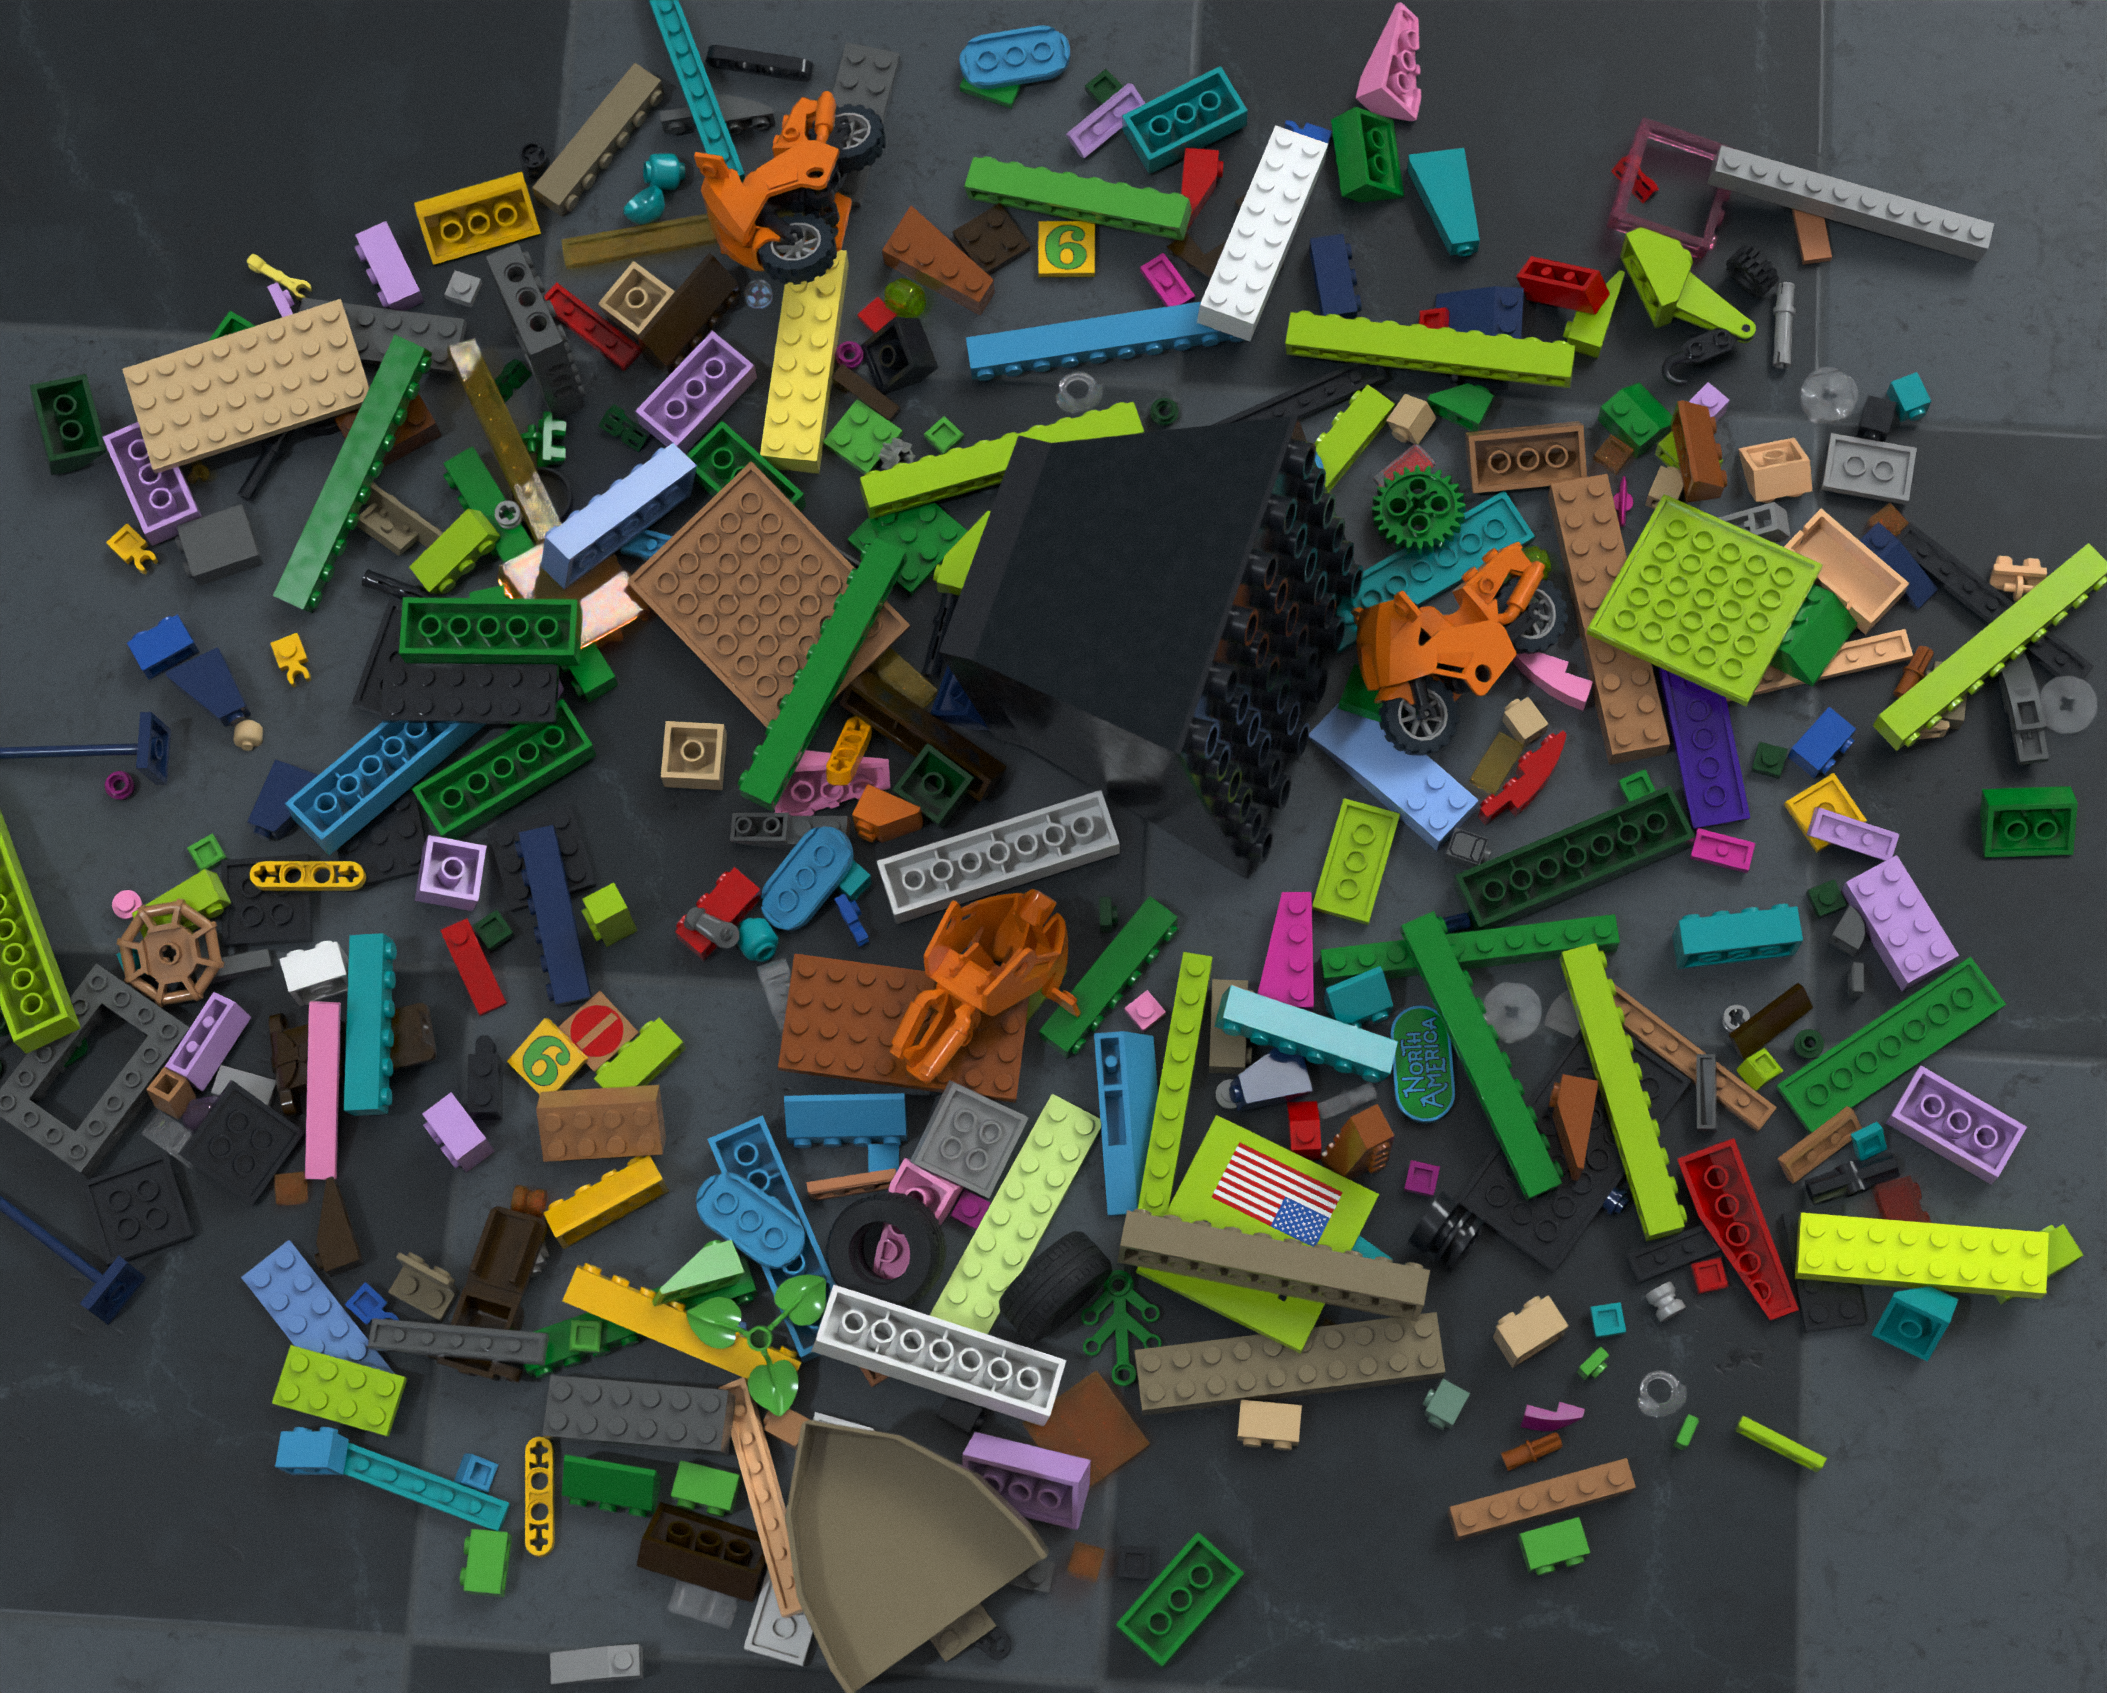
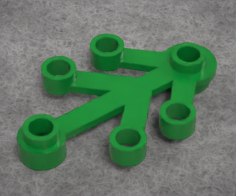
M1115 1270L1111 1272L1109 1278L1104 1283L1105 1292L1090 1308L1084 1309L1081 1314L1082 1323L1087 1327H1094L1099 1322V1314L1114 1301L1113 1315L1093 1337L1084 1341L1083 1351L1089 1357L1097 1356L1101 1351V1345L1115 1331L1117 1364L1112 1369V1380L1117 1386L1125 1388L1131 1386L1136 1379V1370L1129 1363L1127 1330L1143 1343L1144 1349L1148 1348L1146 1343L1149 1339L1157 1340V1347H1161L1160 1337L1148 1332L1126 1312V1300L1142 1312V1319L1148 1324L1157 1322L1160 1312L1157 1306L1149 1304L1133 1290L1134 1282L1127 1272ZM1116 1281L1124 1283L1125 1286L1121 1291L1113 1288V1284ZM1146 1310H1155L1156 1316L1153 1319H1148L1145 1316ZM1089 1312L1096 1315V1319L1093 1322H1087L1084 1317ZM1088 1343H1096L1098 1349L1095 1352H1089L1086 1349ZM1127 1371L1130 1374L1129 1379L1126 1381L1120 1380L1118 1378L1119 1372Z

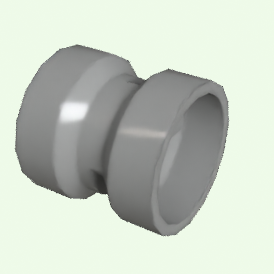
M1671 1281L1645 1295L1649 1304L1659 1308L1656 1311V1316L1660 1323L1686 1309L1681 1299H1674L1676 1297V1289Z

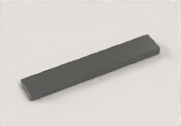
M372 1318L367 1348L375 1351L544 1366L549 1335L536 1332Z

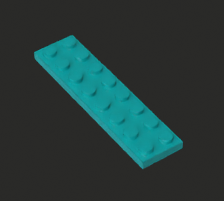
M1505 490L1464 513L1465 521L1464 523H1459L1461 525L1460 533L1453 532V542L1444 539L1445 548L1442 549L1435 544L1434 553H1431L1427 547H1423L1422 555H1419L1417 548L1413 547L1410 554H1407L1405 547L1363 571L1362 584L1356 598L1342 597L1341 603L1337 608L1336 615L1344 617L1346 621L1344 637L1337 653L1357 643L1355 617L1350 613L1354 608L1360 607L1365 609L1382 602L1394 600V595L1402 590L1420 607L1463 582L1461 576L1474 566L1478 569L1484 563L1481 558L1491 549L1496 548V550H1499L1518 541L1523 547L1535 540L1533 532Z

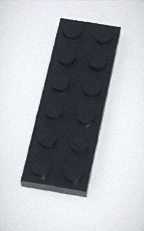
M384 663L381 721L383 723L557 724L559 666L557 664Z

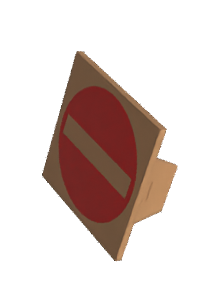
M601 991L597 992L558 1027L589 1058L586 1064L593 1072H596L603 1063L613 1057L622 1045L631 1041L639 1034Z

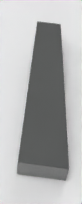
M267 948L222 957V961L225 962L224 968L219 969L210 984L274 969L270 951ZM198 965L195 971L197 981L207 968L206 965Z
M1696 1054L1698 1132H1718L1716 1055Z

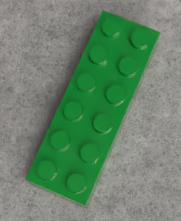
M403 597L399 654L405 663L557 664L558 666H580L583 609L578 599Z
M562 698L558 701L557 724H519L415 786L412 790L440 836L457 840L594 758L597 754L589 738Z

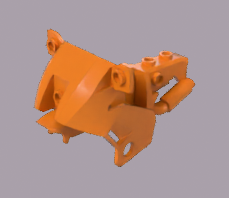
M1031 889L1025 894L1011 893L980 899L962 908L955 900L949 904L923 955L925 974L937 982L936 989L925 990L914 1001L911 1000L891 1041L893 1045L889 1052L906 1061V1069L910 1075L925 1085L930 1083L943 1071L961 1046L965 1047L971 1041L972 1031L978 1027L981 1021L979 1010L987 1015L995 1016L1039 991L1041 988L1042 995L1057 1002L1077 1018L1079 1017L1081 1012L1076 1004L1078 1000L1066 990L1059 991L1068 962L1066 922L1059 913H1056L1045 924L1057 904L1055 900L1038 890ZM971 914L970 917L962 920L964 916ZM966 947L969 948L963 955L961 954ZM993 961H999L1003 963L999 967ZM931 1006L937 1011L929 1020L930 1026L920 1043L912 1046L928 1013V1008Z

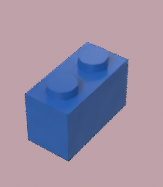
M178 614L174 617L169 616L162 619L156 627L148 631L138 632L132 637V640L127 642L139 666L149 680L200 652Z
M1828 707L1791 748L1788 758L1814 779L1821 772L1826 775L1836 763L1833 758L1839 752L1845 754L1854 744L1855 740L1852 737L1856 728L1832 708Z

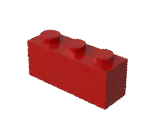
M1531 256L1516 276L1521 288H1524L1527 300L1596 315L1610 295L1599 270Z
M734 867L730 872L726 871L716 881L717 886L710 894H703L697 901L696 906L705 909V913L737 926L761 900L762 892L759 887ZM684 915L676 925V936L678 940L705 961L718 946L698 931H691L685 928L684 920L686 915Z

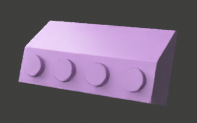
M978 1432L973 1434L962 1454V1466L980 1474L1023 1517L1075 1530L1078 1529L1090 1485L1091 1460Z

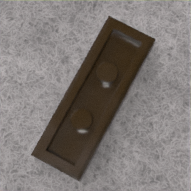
M1796 983L1728 1034L1738 1056L1746 1059L1813 1008L1804 986Z

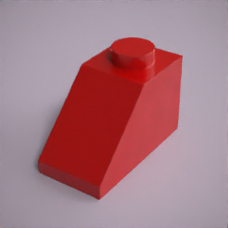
M1317 1101L1287 1102L1290 1151L1308 1160H1320L1322 1148Z

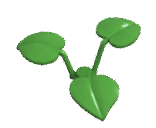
M799 1275L783 1282L777 1289L774 1300L776 1305L784 1310V1312L768 1327L758 1325L750 1331L738 1327L742 1319L741 1310L734 1301L726 1297L708 1299L686 1313L691 1329L706 1345L716 1349L728 1348L735 1342L736 1332L747 1337V1343L751 1349L761 1351L767 1365H759L752 1370L748 1378V1390L751 1397L759 1405L778 1417L782 1416L792 1405L797 1394L799 1379L795 1367L789 1361L780 1360L774 1364L772 1363V1359L767 1352V1348L773 1341L772 1330L788 1315L794 1324L800 1326L813 1324L822 1316L826 1305V1280L821 1276Z

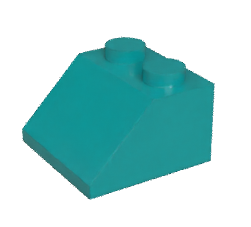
M1381 966L1325 989L1323 1003L1330 1019L1362 1029V1024L1373 1021V1024L1382 1022L1390 1017L1389 1013H1392L1393 1002Z
M1931 1286L1894 1292L1871 1335L1928 1362L1950 1324L1958 1299Z

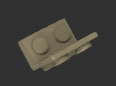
M411 1252L407 1256L398 1253L396 1259L403 1265V1268L388 1293L442 1322L460 1292L454 1285L456 1280L450 1277L451 1274L437 1266L433 1270L429 1269L430 1266L424 1263L425 1260Z

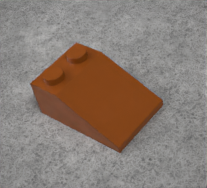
M1562 1074L1560 1082H1554L1553 1089H1551L1548 1107L1554 1108L1552 1117L1571 1178L1578 1181L1584 1169L1598 1081Z

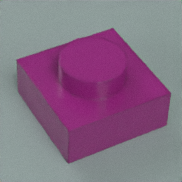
M1411 1160L1404 1191L1433 1198L1440 1167Z
M964 1190L950 1216L976 1231L991 1203Z

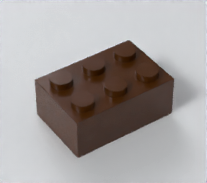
M419 393L414 400L410 401L406 409L408 411L407 418L403 425L397 428L394 435L396 437L395 444L390 452H386L382 461L384 464L383 468L442 436ZM360 408L334 418L345 440Z

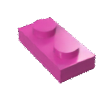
M1164 253L1140 267L1141 274L1166 307L1188 304L1195 301L1194 293Z
M1698 828L1690 859L1748 873L1755 843Z

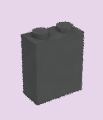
M242 504L176 526L179 536L175 537L177 547L180 553L185 552L187 561L183 562L188 579L193 578L198 586L264 565L248 513Z

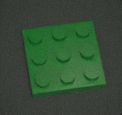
M930 502L873 519L868 517L847 540L859 553L862 552L866 544L871 545L874 537L906 551L907 563L896 584L912 597L934 574L937 564L942 565L944 556L968 531L938 505Z

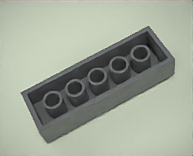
M550 1375L542 1436L553 1442L728 1457L736 1396L729 1390Z

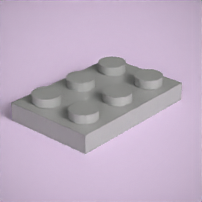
M1831 433L1821 490L1907 505L1910 497L1917 448Z

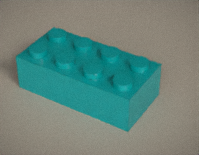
M1219 66L1122 115V130L1150 175L1182 159L1185 156V148L1201 149L1247 126L1248 110L1222 67Z
M1788 904L1773 905L1771 909L1759 911L1758 907H1749L1741 910V913L1730 914L1726 910L1717 911L1709 917H1700L1699 914L1686 915L1682 917V920L1678 921L1672 934L1677 969L1795 956L1803 942L1798 907H1789Z

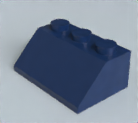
M947 666L930 714L939 720L970 730H989L958 680Z

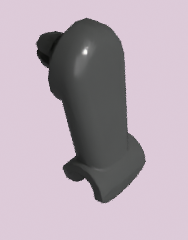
M694 907L689 910L684 920L685 928L691 931H698L723 949L731 948L738 942L739 930L734 924L705 913L706 910L703 908Z

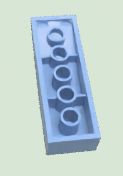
M1338 703L1309 733V739L1389 810L1400 813V819L1438 851L1453 835L1455 827L1460 828L1476 811L1479 800L1426 754L1408 755L1403 750H1396L1393 747L1394 744L1388 742L1384 737L1386 733L1384 729L1381 730L1379 722L1338 709Z

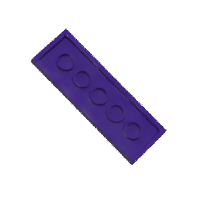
M1658 667L1691 829L1749 820L1751 817L1726 697Z

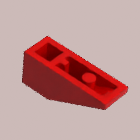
M1185 148L1181 194L1189 198L1192 209L1186 233L1216 189L1217 178L1223 177L1224 161H1218L1219 150Z
M468 918L440 930L479 1015L482 1016L506 1005V1000Z

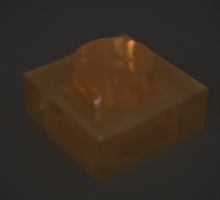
M1610 434L1595 453L1593 460L1617 475L1633 455L1634 449Z
M1891 503L1887 504L1867 521L1870 528L1877 522H1880L1895 537L1909 524Z
M304 1171L274 1175L276 1204L278 1206L308 1203L307 1179H305Z

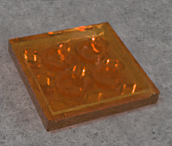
M1097 1370L1055 1399L1051 1415L1044 1427L1028 1421L1022 1423L1039 1448L1091 1460L1089 1489L1150 1446L1147 1439Z

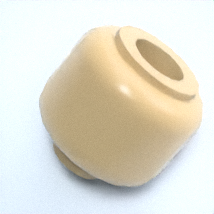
M244 720L238 723L234 729V744L241 747L244 751H251L253 747L260 746L263 741V727L253 720Z

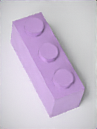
M386 221L355 235L359 245L355 246L356 252L361 262L367 260L370 266L366 272L372 285L378 283L381 292H378L377 295L383 308L390 307L393 310L405 311L424 302L421 292Z
M213 992L165 1067L188 1079L192 1087L204 1091L251 1019V1016L236 1002Z

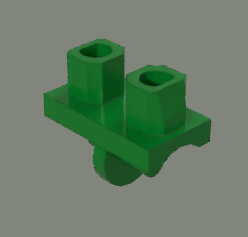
M544 411L543 418L538 420V433H536V425L531 424L528 425V432L520 434L519 442L527 446V453L535 454L537 446V467H547L548 464L559 465L565 461V446L551 445L552 438L564 439L566 421L553 419L552 412Z

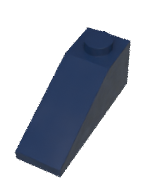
M1877 522L1859 540L1909 582L1906 592L1902 597L1915 609L1919 610L1938 591V588L1900 540L1880 522Z

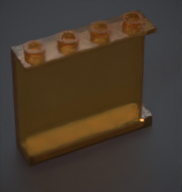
M544 542L499 566L497 581L501 586H504L506 593L511 599H578L583 609L581 649L638 617H641L643 621L648 620L651 607L626 582L632 575L627 570H623L614 553L565 590L541 567Z

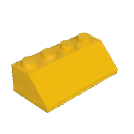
M522 171L414 203L433 265L541 234Z
M650 1155L646 1157L637 1156L627 1163L628 1166L618 1172L617 1170L609 1171L601 1177L602 1181L593 1186L590 1184L584 1185L574 1192L575 1196L566 1201L559 1199L548 1206L549 1210L543 1214L563 1249L669 1192Z

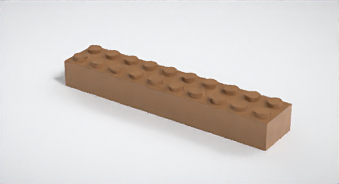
M1608 474L1552 483L1548 499L1590 681H1593L1591 688L1608 763L1612 765L1666 755L1670 742L1652 664L1586 634L1588 626L1627 560Z

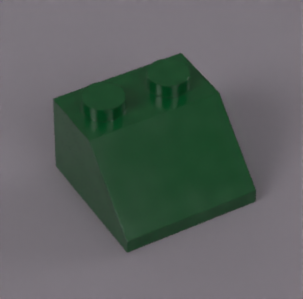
M927 743L892 790L901 799L921 807L922 814L943 829L960 807L974 777Z

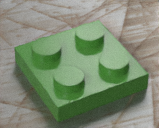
M857 399L823 440V446L865 475L875 470L880 464L881 458L878 455L883 447V443H892L893 437L900 439L903 431Z

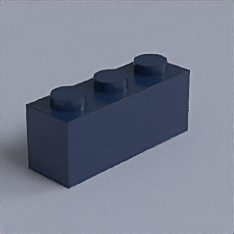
M1344 234L1310 238L1309 254L1321 316L1336 314L1342 318L1354 320L1357 318V312L1362 311L1360 295H1355L1353 286H1357L1355 269H1350L1348 260H1352L1350 243H1345Z

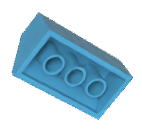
M905 1093L784 1096L786 1136L788 1143L794 1144L796 1148H810L812 1143H824V1147L829 1148L841 1147L842 1143H853L856 1147H868V1144H871V1142H883V1145L900 1146L901 1142L908 1141V1105Z

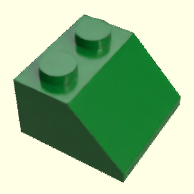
M1639 382L1621 389L1600 407L1597 420L1637 459L1672 430L1671 420L1673 416Z

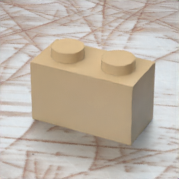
M1241 1400L1237 1441H1243V1445L1247 1447H1261L1262 1443L1274 1444V1449L1292 1450V1446H1298L1302 1405Z

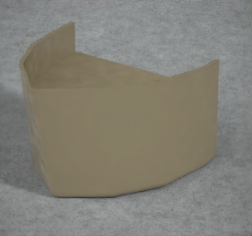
M807 1420L802 1424L785 1516L796 1595L828 1666L846 1693H856L858 1689L928 1639L931 1640L944 1661L947 1662L997 1626L981 1602L1036 1562L1048 1556L1049 1549L1032 1524L980 1474L900 1435L814 1420Z

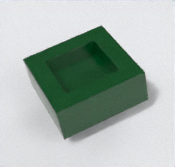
M1107 69L1103 70L1085 85V91L1100 106L1123 88Z
M1759 741L1751 772L1780 779L1788 749Z
M1835 879L1808 889L1806 892L1818 919L1843 910L1847 906Z
M1099 897L1100 933H1112V923H1118L1117 906H1111V897Z
M497 909L472 925L489 951H492L514 936V933Z

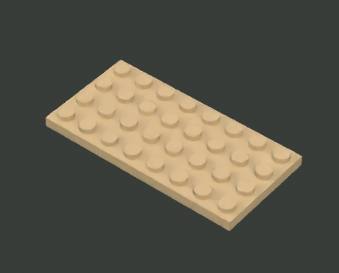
M341 299L122 369L155 474L361 407L370 388Z

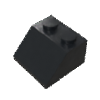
M894 317L860 345L875 386L883 395L919 383L939 368L919 318Z

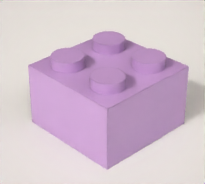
M428 835L422 850L415 901L473 911L479 899L486 846Z
M452 1092L422 1113L428 1121L423 1126L438 1146L441 1143L445 1144L440 1149L455 1169L461 1165L464 1171L468 1172L495 1152Z

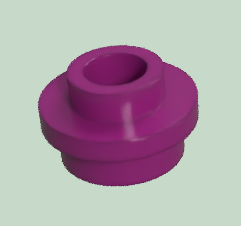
M852 341L843 342L837 347L835 352L838 365L841 366L843 364L849 369L858 367L864 357L861 346ZM852 353L855 356L853 359L847 360L845 355Z
M124 771L113 772L105 781L106 793L115 800L128 798L134 790L133 778ZM118 783H125L122 790H116Z

